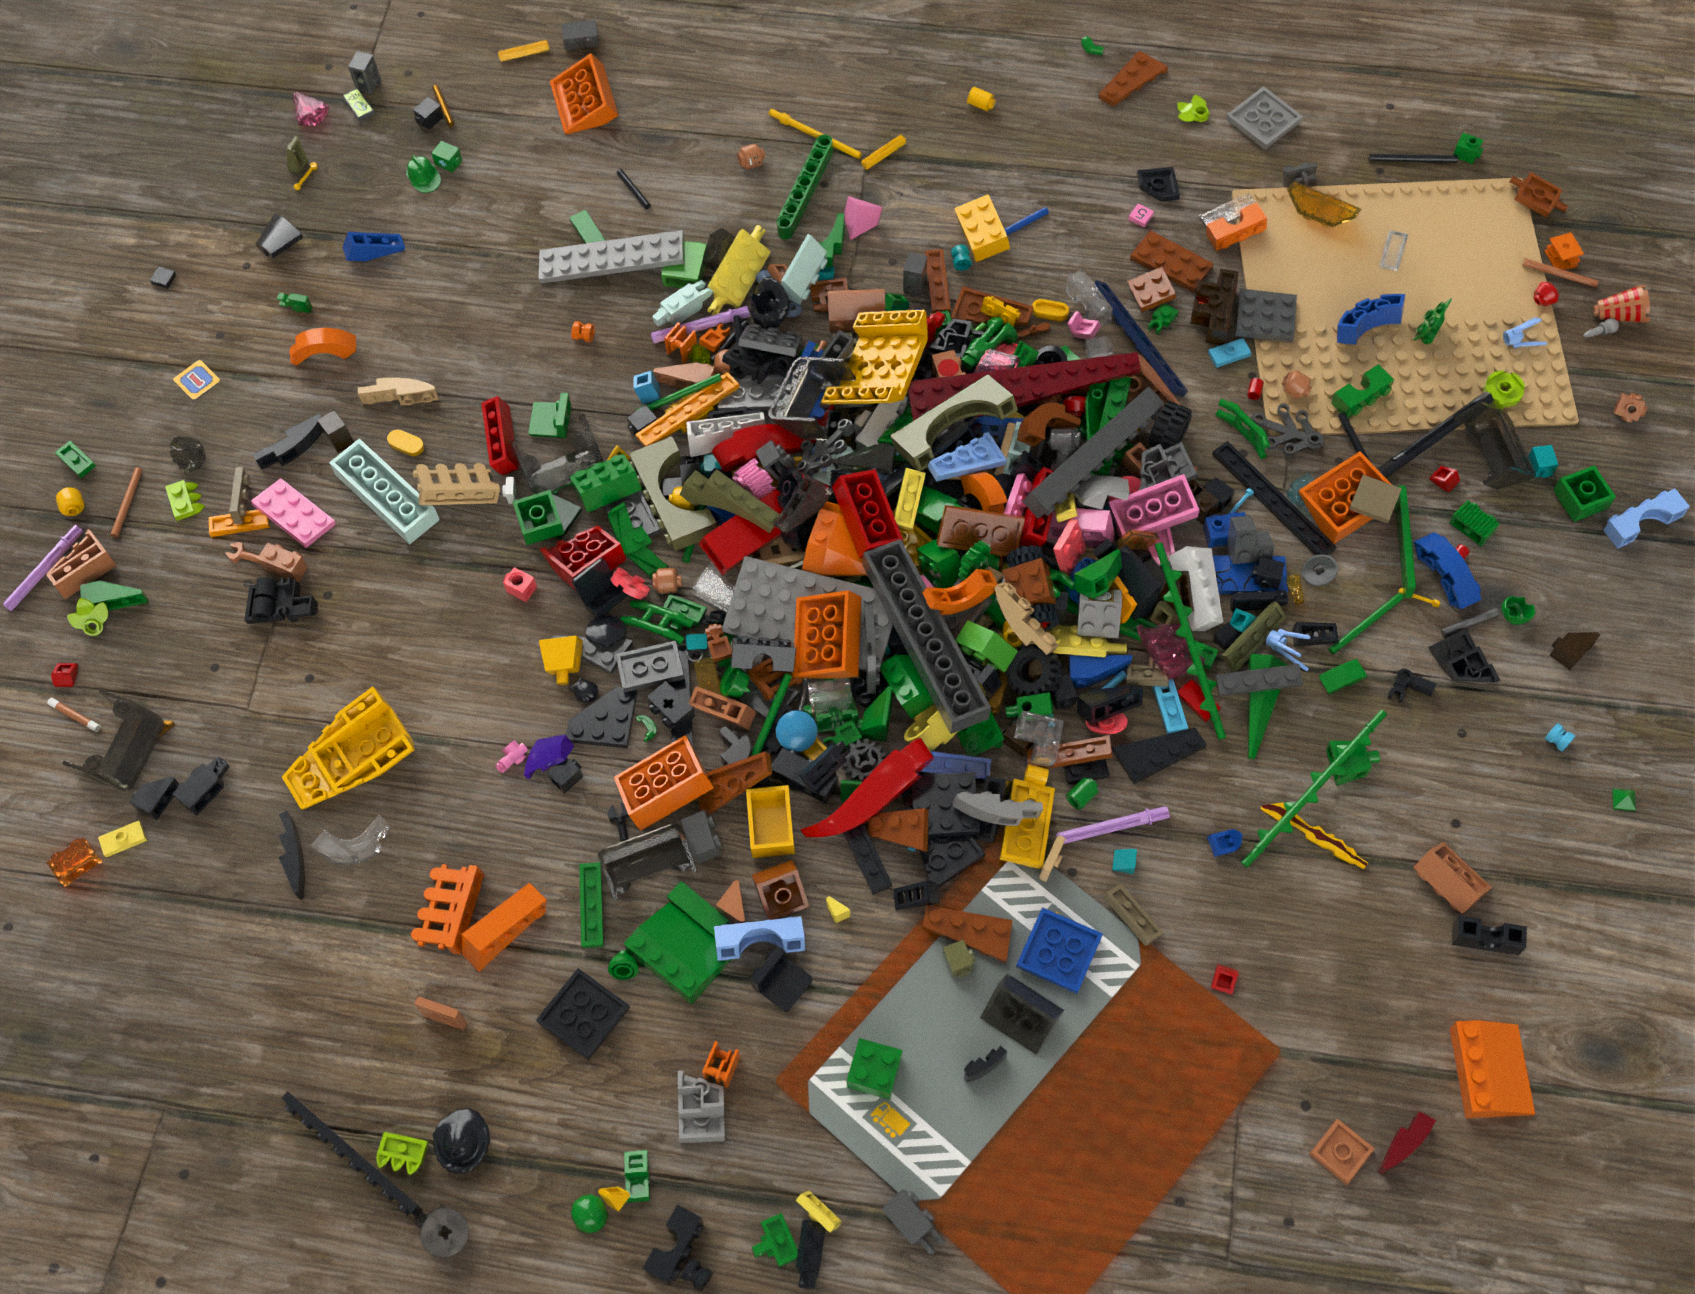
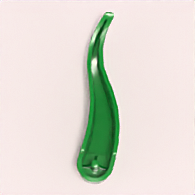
M923 486L915 521L939 534L945 505L962 506L959 505L958 500Z

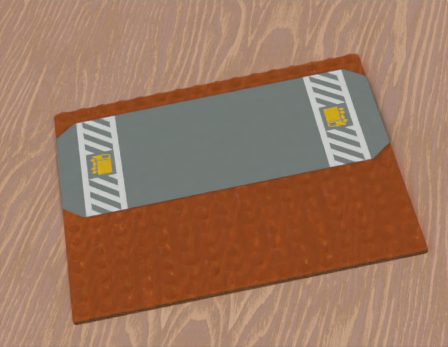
M1003 830L996 837L995 842L985 849V857L969 867L943 895L939 903L934 906L1013 920L1006 964L968 947V950H972L976 961L973 962V970L965 977L958 978L956 976L952 978L942 952L943 947L956 943V941L946 939L923 929V917L776 1078V1084L897 1193L901 1190H907V1192L911 1190L919 1198V1206L923 1210L927 1208L935 1217L933 1222L937 1225L936 1228L1009 1294H1085L1278 1057L1280 1048L1152 945L1145 946L1126 924L1055 867L1052 868L1045 882L1039 879L1042 869L999 860L1004 835ZM1042 907L1103 933L1078 994L1016 968V964ZM859 1038L903 1050L901 1064L890 1100L847 1088L846 1080ZM1000 1045L1007 1050L1006 1058L988 1074L970 1082L964 1080L966 1073L964 1069L971 1060L975 1062L980 1057L987 1062L985 1058L992 1049L997 1050Z

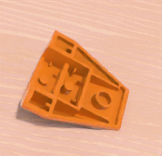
M826 501L819 510L809 537L802 570L822 576H868L862 566L863 558L859 559L839 505Z

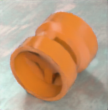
M574 321L571 338L573 340L583 339L585 342L591 343L595 334V325L591 323L585 325L582 322Z

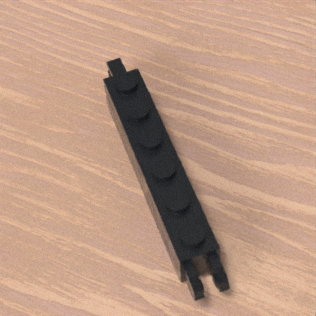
M970 416L961 421H956L940 433L934 440L931 448L934 458L947 452L951 453L957 447L965 446L975 439V435L983 428L981 423H976L970 427L977 420V416ZM908 461L881 482L891 510L896 509L905 469L916 470ZM928 467L921 471L926 473L924 485L934 476Z

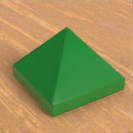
M1612 789L1613 809L1636 811L1634 790Z

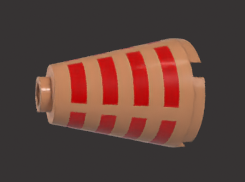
M1639 285L1598 300L1596 305H1593L1594 317L1597 316L1599 320L1614 318L1621 322L1648 323L1650 317H1646V313H1650L1648 290H1643L1646 285Z

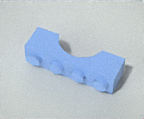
M1676 489L1669 492L1663 491L1652 500L1646 499L1636 508H1628L1620 516L1614 515L1610 517L1603 531L1619 549L1636 539L1641 531L1639 521L1643 519H1656L1667 525L1682 518L1690 506Z
M801 917L714 926L718 961L738 959L746 947L757 942L772 943L777 947H781L786 953L805 951V937Z

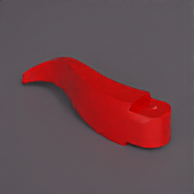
M831 404L822 419H816L811 423L800 426L762 424L737 430L733 433V437L717 444L713 448L712 454L722 470L728 472L738 467L741 468L753 458L760 463L761 461L756 451L771 440L776 445L780 444L786 451V455L801 452L803 450L800 446L803 441L810 440L813 445L816 444L817 436L814 434L815 429L819 426L826 427L828 411L835 408Z
M922 738L914 740L901 751L895 749L869 774L840 808L821 822L802 828L800 831L805 837H830L845 833L864 824L922 776L919 772L934 760V756Z

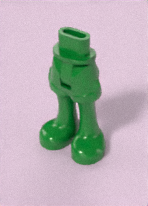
M992 317L987 322L988 329L980 338L973 339L967 351L963 353L962 365L971 370L987 359H991L995 354V349L1003 341L1007 344L1015 343L1018 335L1011 324L1006 323L1004 325L1003 319ZM993 335H996L990 342H987Z

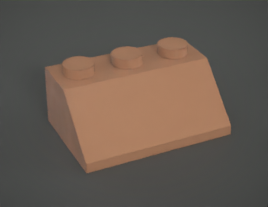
M885 289L828 291L829 332L855 331L853 325L859 313L885 311Z
M1444 842L1430 849L1413 867L1422 880L1428 881L1433 886L1435 893L1448 900L1451 908L1462 915L1492 889L1482 877Z

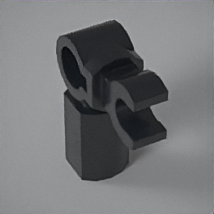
M1404 668L1398 671L1393 683L1394 687L1390 689L1388 698L1390 699L1394 693H1397L1400 696L1398 702L1401 703L1405 697L1404 691L1407 690L1408 686L1431 697L1437 683L1420 676L1415 677L1410 670Z

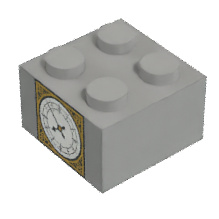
M1109 589L1095 599L1080 594L1077 636L1119 638L1122 590Z

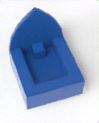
M1231 829L1209 835L1207 839L1214 857L1230 854L1238 850L1242 843L1243 834L1238 830Z

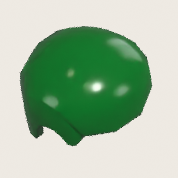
M1510 596L1501 605L1503 617L1513 625L1525 624L1536 614L1534 604L1528 605L1525 602V597Z
M589 1194L583 1195L574 1201L571 1217L577 1229L590 1234L598 1232L605 1226L608 1212L600 1197Z

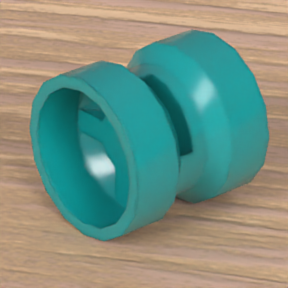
M961 244L953 247L951 250V256L954 259L953 265L958 271L967 270L972 266L968 246Z

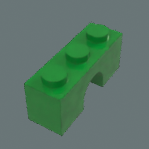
M1378 364L1364 373L1360 385L1365 390L1355 389L1348 383L1334 393L1331 404L1340 413L1345 412L1347 418L1352 415L1356 416L1367 405H1373L1379 397L1388 395L1392 390L1391 387L1394 379Z

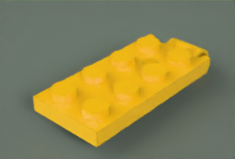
M1028 764L1024 774V781L1019 779L1012 780L1009 800L1014 802H1023L1025 800L1042 802L1043 811L1038 818H1023L1018 826H1005L999 860L1042 869L1055 788L1045 786L1049 769Z

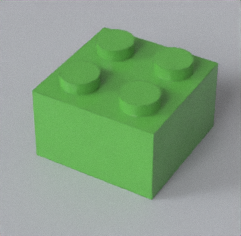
M968 620L955 639L956 643L961 646L960 651L968 656L972 655V659L980 664L985 663V666L989 664L995 670L998 669L1003 672L1007 670L1018 652L996 632Z

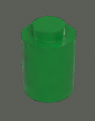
M1082 778L1065 797L1075 809L1081 810L1098 794V785L1091 778Z

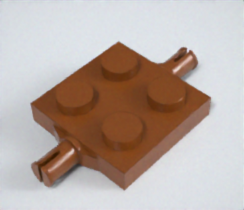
M1532 172L1523 181L1514 175L1509 183L1519 187L1514 200L1546 218L1554 208L1565 213L1569 207L1559 201L1562 192L1561 188Z

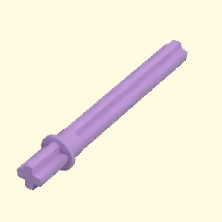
M744 306L734 310L728 309L729 311L680 324L682 328L685 325L687 334H690L693 330L695 332L718 326L720 323H734V316H740L743 319L750 317L748 307ZM673 327L652 332L651 338L653 343L665 341L664 338Z
M74 525L64 537L61 536V540L7 598L3 603L4 607L12 611L70 547L72 548L73 543L84 531L77 525Z
M1166 806L1152 810L1146 808L1145 811L1059 832L1056 834V838L1059 835L1066 838L1064 842L1066 844L1139 825H1152V822L1170 818L1169 810Z

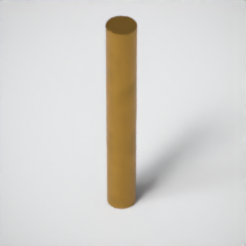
M434 85L432 89L438 104L441 106L448 127H453L455 123L438 85Z

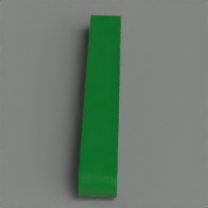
M827 134L820 135L816 139L777 218V234L781 239L787 240L794 235L833 155V140Z

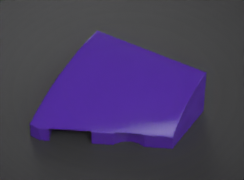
M565 734L538 739L527 758L524 776L526 779H530L537 769L540 768L542 771H545L551 766L565 761L575 746Z

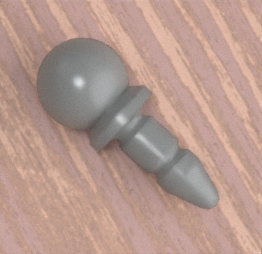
M1609 318L1604 323H1599L1598 327L1588 330L1583 336L1593 337L1599 334L1615 333L1619 328V323L1616 319Z

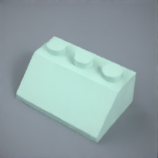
M809 234L806 236L781 280V286L784 288L789 300L799 305L803 299L807 300L811 292L809 290L810 286L816 284L819 278L818 272L820 269L823 270L828 262V259H826L827 251Z

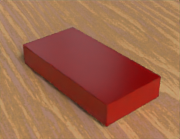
M1191 679L1177 691L1178 696L1206 723L1211 716L1208 711L1200 709V705L1205 700L1202 689ZM1215 702L1217 710L1219 712L1221 710V707Z

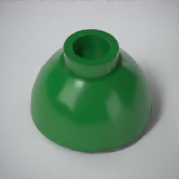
M626 950L618 952L608 965V973L618 980L632 979L639 971L636 959Z

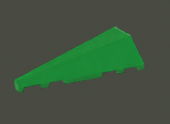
M1251 654L1248 661V670L1287 666L1286 663L1272 655ZM1280 689L1249 693L1247 701L1248 759H1255Z

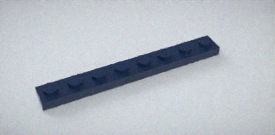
M1096 280L1091 285L1096 291L1095 295L1100 300H1103L1106 304V310L1115 316L1116 323L1124 328L1126 331L1125 335L1130 340H1133L1137 351L1146 357V361L1155 369L1173 395L1184 396L1188 390L1107 283Z

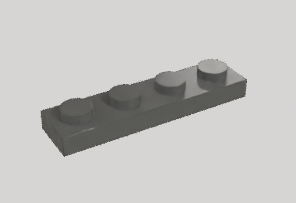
M1299 664L1217 674L1215 676L1219 697L1303 685Z

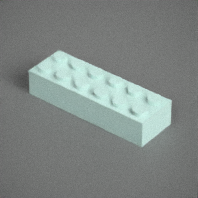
M358 439L329 462L334 474L409 545L439 521L435 508L432 505H419V493L362 440Z

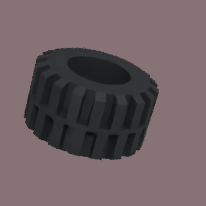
M1172 401L1165 403L1152 427L1149 436V446L1154 447L1161 444L1163 450L1182 442L1191 421V409Z
M1030 644L1029 646L1022 645L1021 649L1016 648L1018 652L1008 666V671H1005V675L1009 677L1007 682L1012 685L1011 688L1025 696L1050 693V690L1055 691L1057 689L1055 684H1060L1061 680L1058 677L1063 672L1059 670L1062 665L1061 662L1057 661L1059 659L1058 656L1053 654V652L1046 655L1035 644ZM1039 660L1042 664V674L1037 681L1029 683L1025 675L1026 668L1032 661Z

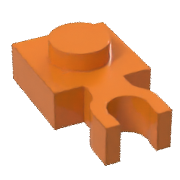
M720 323L717 326V330L714 331L710 328L699 339V344L712 352H716L725 342L726 337L731 332V328L728 327L726 330H722L723 323Z

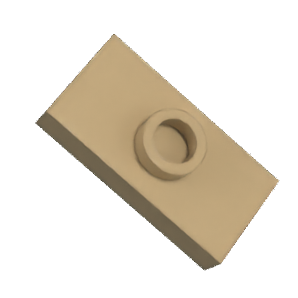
M1060 835L1057 836L1039 875L1040 880L1046 882L1053 866L1058 868L1062 859L1059 853L1066 838Z

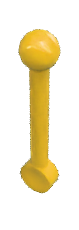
M315 162L310 164V169L298 184L294 185L295 190H300L302 183L310 173L318 168Z
M1400 588L1398 593L1403 595V588ZM1414 593L1412 596L1413 598L1430 603L1434 607H1439L1441 603L1439 600H1431Z

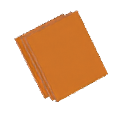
M1572 232L1550 238L1551 244L1546 246L1547 249L1544 252L1552 266L1562 270L1578 267L1580 262L1579 256L1584 255V252Z
M679 322L664 338L667 355H670L672 351L674 352L677 347L680 348L683 364L686 363L698 348L696 332L693 330L687 337L686 326L683 325L681 328Z
M715 1041L702 1071L704 1079L707 1080L709 1075L714 1076L718 1085L723 1080L725 1087L728 1088L740 1060L739 1050L736 1049L733 1055L731 1050L728 1052L720 1050L718 1042ZM716 1058L722 1059L719 1069L713 1067Z

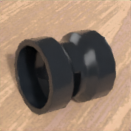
M693 1258L683 1270L681 1278L686 1282L690 1281L693 1287L700 1292L708 1284L714 1272L709 1268L702 1267L701 1262Z

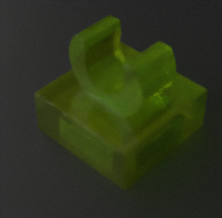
M700 344L692 346V353L688 355L693 360L690 363L697 362L710 365L709 351Z

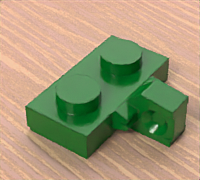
M669 594L663 608L685 615V617L693 620V625L696 626L701 624L707 612L706 606ZM671 619V630L679 634L685 625Z
M779 1213L761 1221L765 1235L760 1237L761 1243L752 1246L754 1257L757 1258L767 1253L768 1258L775 1257L778 1267L797 1260L798 1249L783 1214Z

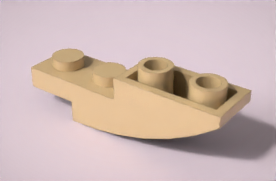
M409 378L376 379L377 385L358 388V395L362 404L399 400L400 405H412L414 403L439 400L435 386Z
M1006 582L998 584L995 587V592L1000 608L1019 639L1026 646L1035 643L1046 655L1055 651L1059 644L1055 642L1054 636L1045 632L1040 627V623L1030 617L1034 612L1030 602L1023 597L1021 598L1011 584Z

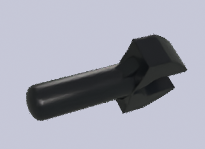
M620 803L622 808L620 817L615 814L614 805L610 807L608 816L610 822L615 821L617 823L620 841L624 843L629 840L625 820L630 816L625 805Z

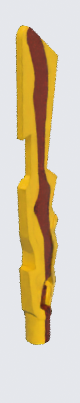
M1283 802L1262 805L1260 808L1277 821L1286 813ZM1297 814L1290 821L1291 826L1305 833L1306 839L1324 849L1332 851L1334 856L1349 864H1355L1363 870L1368 865V862L1356 854L1354 848L1346 846L1344 841L1335 838L1334 834H1326L1320 826L1311 827Z

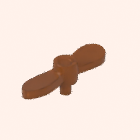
M1046 322L1038 326L1033 324L1030 329L1018 331V338L1028 335L1035 336L1038 332H1046L1050 329V324Z

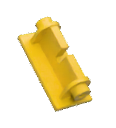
M994 296L984 297L981 312L991 317H1000L1003 319L1004 324L1009 323L1014 328L1016 319L1018 320L1021 316L1019 309L1009 305L1004 307V302L996 299Z

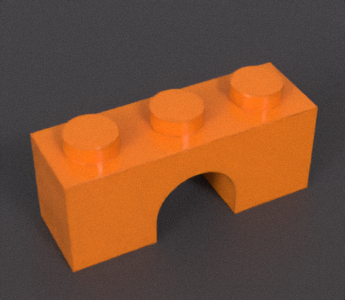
M1256 202L1240 209L1239 224H1229L1224 217L1206 224V236L1216 251L1225 249L1234 243L1244 241L1248 237L1260 234L1266 230L1267 217Z

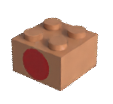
M954 350L932 355L931 378L965 374L960 369L962 368L961 359L956 357Z

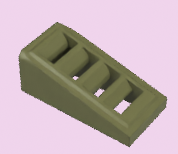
M295 136L286 149L287 168L289 171L299 174L308 160L299 137Z

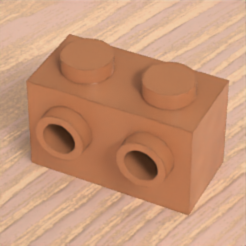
M267 543L257 558L265 571L285 579L290 577L298 583L308 569L300 553L287 551L279 544L272 545Z

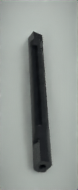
M1484 392L1377 468L1385 478L1392 475L1494 402L1492 394Z

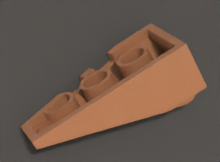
M1138 355L1141 371L1140 373L1127 376L1131 378L1127 400L1132 402L1149 386L1164 403L1172 401L1180 405L1153 367L1141 355Z

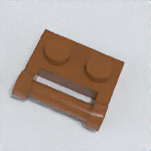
M772 658L747 671L750 679L762 692L764 699L767 701L774 698L781 682L771 688L768 684L781 678L785 673L793 675V672L774 671L772 669ZM792 677L788 687L802 683V678Z

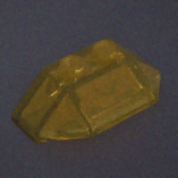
M1294 181L1287 189L1297 213L1307 220L1319 222L1324 227H1335L1355 219L1362 210V208Z

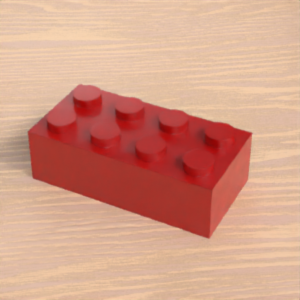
M876 469L839 476L832 489L859 559L863 558V553L899 539L903 542Z

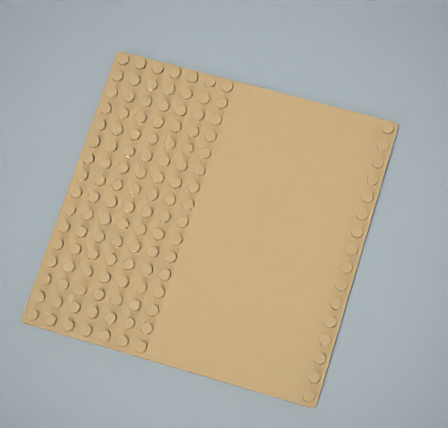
M1511 178L1233 190L1232 201L1236 224L1240 223V209L1256 202L1267 217L1266 230L1260 234L1252 235L1244 241H1239L1245 288L1297 295L1293 343L1253 338L1259 379L1264 382L1261 394L1266 419L1286 426L1282 417L1277 413L1278 406L1286 403L1290 407L1289 414L1298 431L1304 432L1301 423L1296 421L1295 416L1299 410H1305L1308 413L1307 420L1313 431L1321 433L1322 436L1347 435L1338 418L1340 412L1331 404L1334 393L1348 383L1355 389L1365 390L1360 385L1364 373L1379 364L1394 379L1391 387L1392 390L1385 397H1379L1373 405L1364 407L1358 415H1352L1348 418L1356 434L1430 431L1484 393L1483 388L1488 377L1500 370L1511 374V372L1515 373L1523 380L1525 389L1521 401L1514 406L1499 409L1495 404L1491 403L1455 430L1576 425L1579 419L1552 305L1539 306L1533 299L1534 291L1539 283L1547 282L1545 273L1523 266L1525 258L1542 263L1530 208L1514 200L1519 187L1509 183ZM1405 294L1404 313L1401 324H1385L1374 327L1361 335L1356 345L1337 343L1339 320L1347 310L1353 309L1356 303L1367 298L1370 300L1378 299L1380 295ZM1452 298L1444 313L1445 321L1433 342L1426 345L1420 338L1414 341L1417 327L1425 320L1423 318L1425 313L1429 309H1435L1440 302H1446ZM1535 317L1542 319L1541 322L1522 331L1524 338L1520 342L1546 341L1547 345L1523 346L1514 349L1512 345L1507 346L1503 339L1504 331L1513 329ZM1297 370L1310 377L1312 389L1306 397L1303 395L1300 399H1295L1283 391V385L1281 384L1289 371ZM1500 386V387H1501V390H1503V391H1507V390H1508L1507 387H1506V388H1503L1502 386ZM1280 408L1282 412H1286L1285 408ZM1299 415L1300 418H1305L1304 415ZM1267 428L1268 436L1277 437L1282 435V433Z

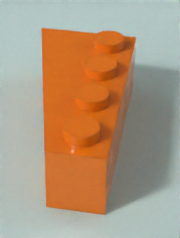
M528 883L462 933V955L480 972L529 925L545 914L547 899L534 886Z

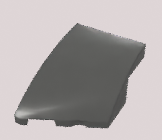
M1182 442L1165 450L1159 444L1142 452L1139 491L1183 474L1187 482L1198 477Z

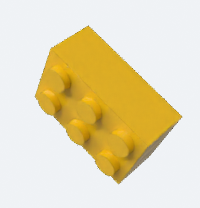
M989 194L954 208L960 227L976 262L1010 249L1007 234Z
M789 786L746 789L752 858L795 854Z

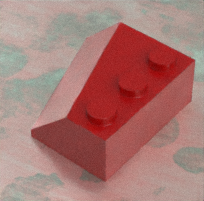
M598 525L576 534L575 538L566 542L560 540L556 542L557 545L549 549L543 547L540 549V552L555 573L574 590L572 580L598 559H604L611 571L626 561L621 543Z

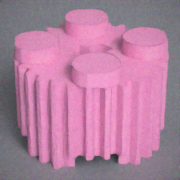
M753 458L734 472L735 475L732 479L736 484L760 500L775 490L776 487L771 486L770 483L773 482V479L765 469L757 467L756 464L758 462Z

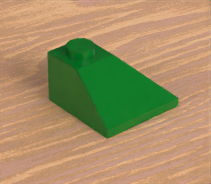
M887 687L864 711L863 719H859L858 731H861L863 739L887 741L892 709V687Z

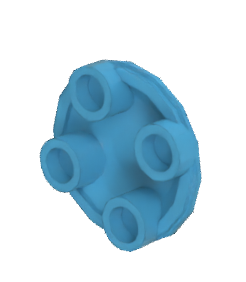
M800 710L790 711L784 714L778 721L776 737L779 744L786 750L802 752L810 748L815 742L817 725L808 713Z

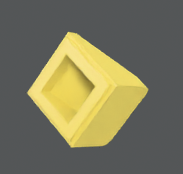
M830 896L826 897V906L834 922L838 923L850 917L849 908Z

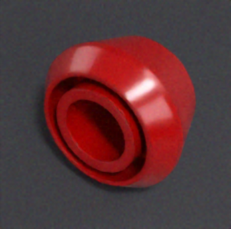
M1540 282L1534 291L1533 299L1539 306H1548L1558 302L1559 293L1550 282Z
M1070 396L1065 398L1063 401L1065 412L1077 418H1082V415L1086 413V397Z

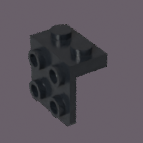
M602 558L598 559L572 580V584L584 606L597 618L607 614L609 610L629 596L623 592L624 588L620 584L616 587L611 582L610 578L613 574L606 561Z
M778 946L775 951L771 950L765 957L766 962L762 967H757L753 971L751 984L753 989L782 1011L789 1012L813 980L808 973L786 958L785 950Z

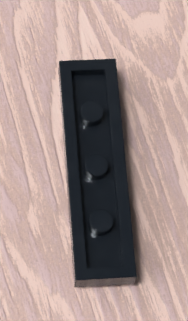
M864 824L843 833L872 895L892 887V882Z

